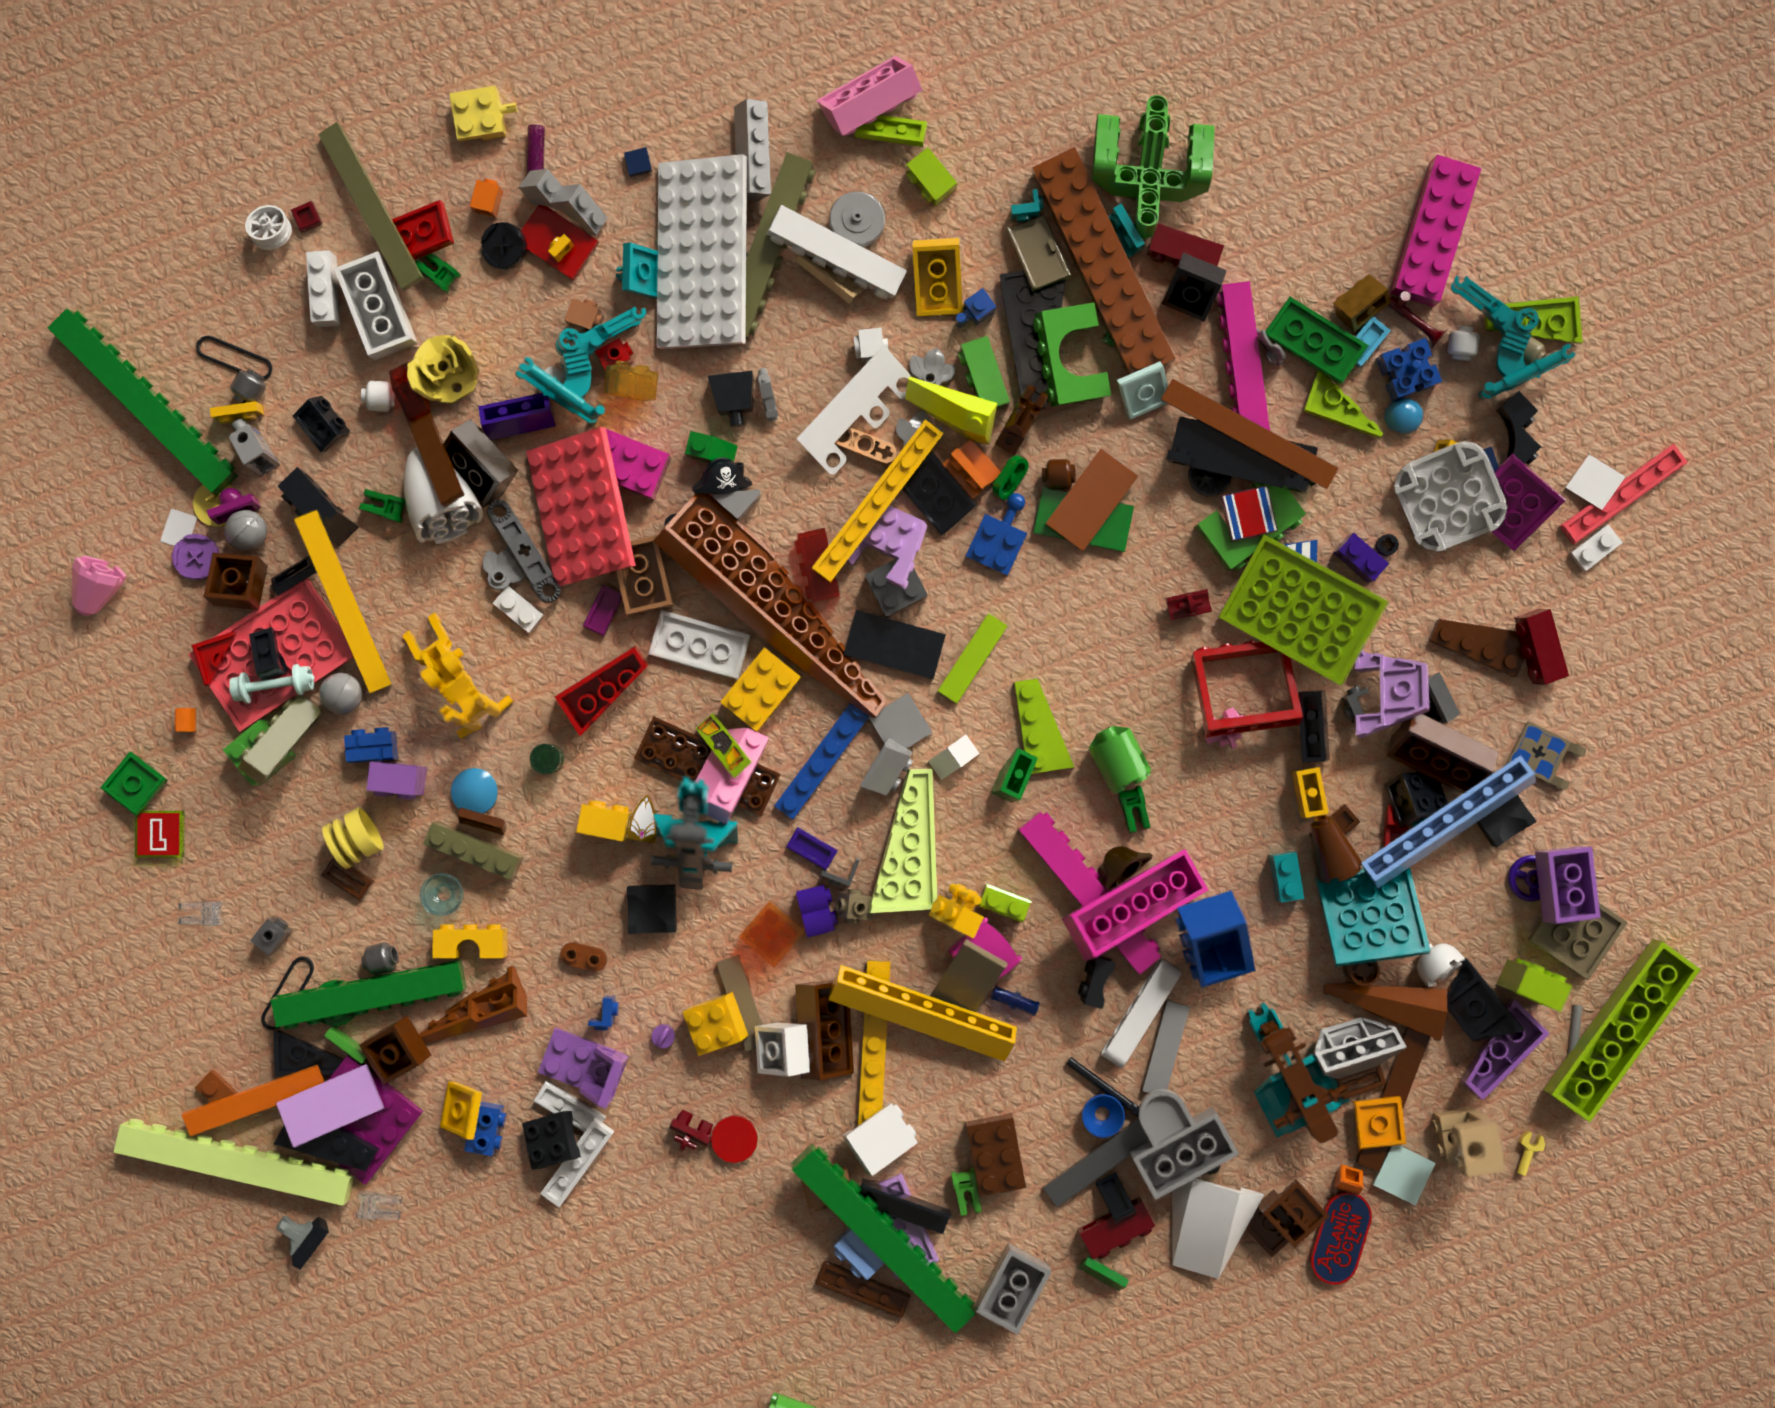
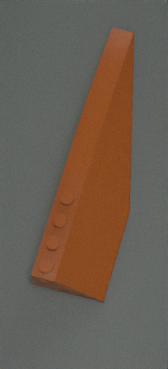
M694 494L653 542L744 623L789 660L834 693L872 718H876L887 701L872 681L862 675L859 664L856 661L853 662L849 656L844 655L846 647L842 642L838 643L833 637V630L814 605L804 599L801 588L791 582L785 567L778 565L772 550L709 494Z

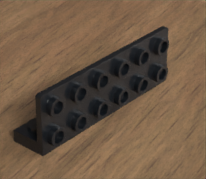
M1179 417L1172 448L1168 451L1166 458L1168 462L1307 494L1310 480L1199 420ZM1292 442L1295 445L1307 450L1308 452L1317 455V447Z

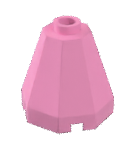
M81 556V559L79 557L75 558L72 566V605L79 614L90 616L91 614L98 613L119 590L126 578L125 573L119 567L114 566L112 570L107 567L108 562L88 556Z

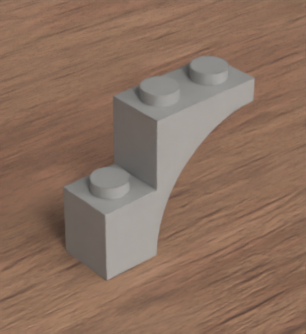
M548 169L529 171L518 187L532 205H543L564 213L581 225L590 235H597L607 220V216L581 184L562 186Z

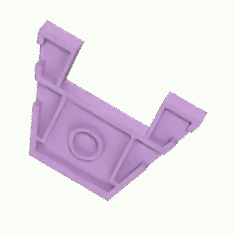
M888 506L846 562L853 565L866 546L892 557L898 561L886 576V579L889 583L905 590L909 583L907 580L909 572L913 571L915 565L913 563L915 554L920 550L927 525L921 519Z
M1362 650L1355 662V670L1357 673L1380 670L1381 712L1356 715V736L1358 738H1363L1429 711L1428 666L1426 663L1398 657L1397 659L1385 657L1383 654H1371Z

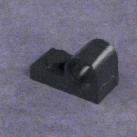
M270 627L249 634L255 671L258 677L263 681L288 674L286 662L278 650L274 629Z

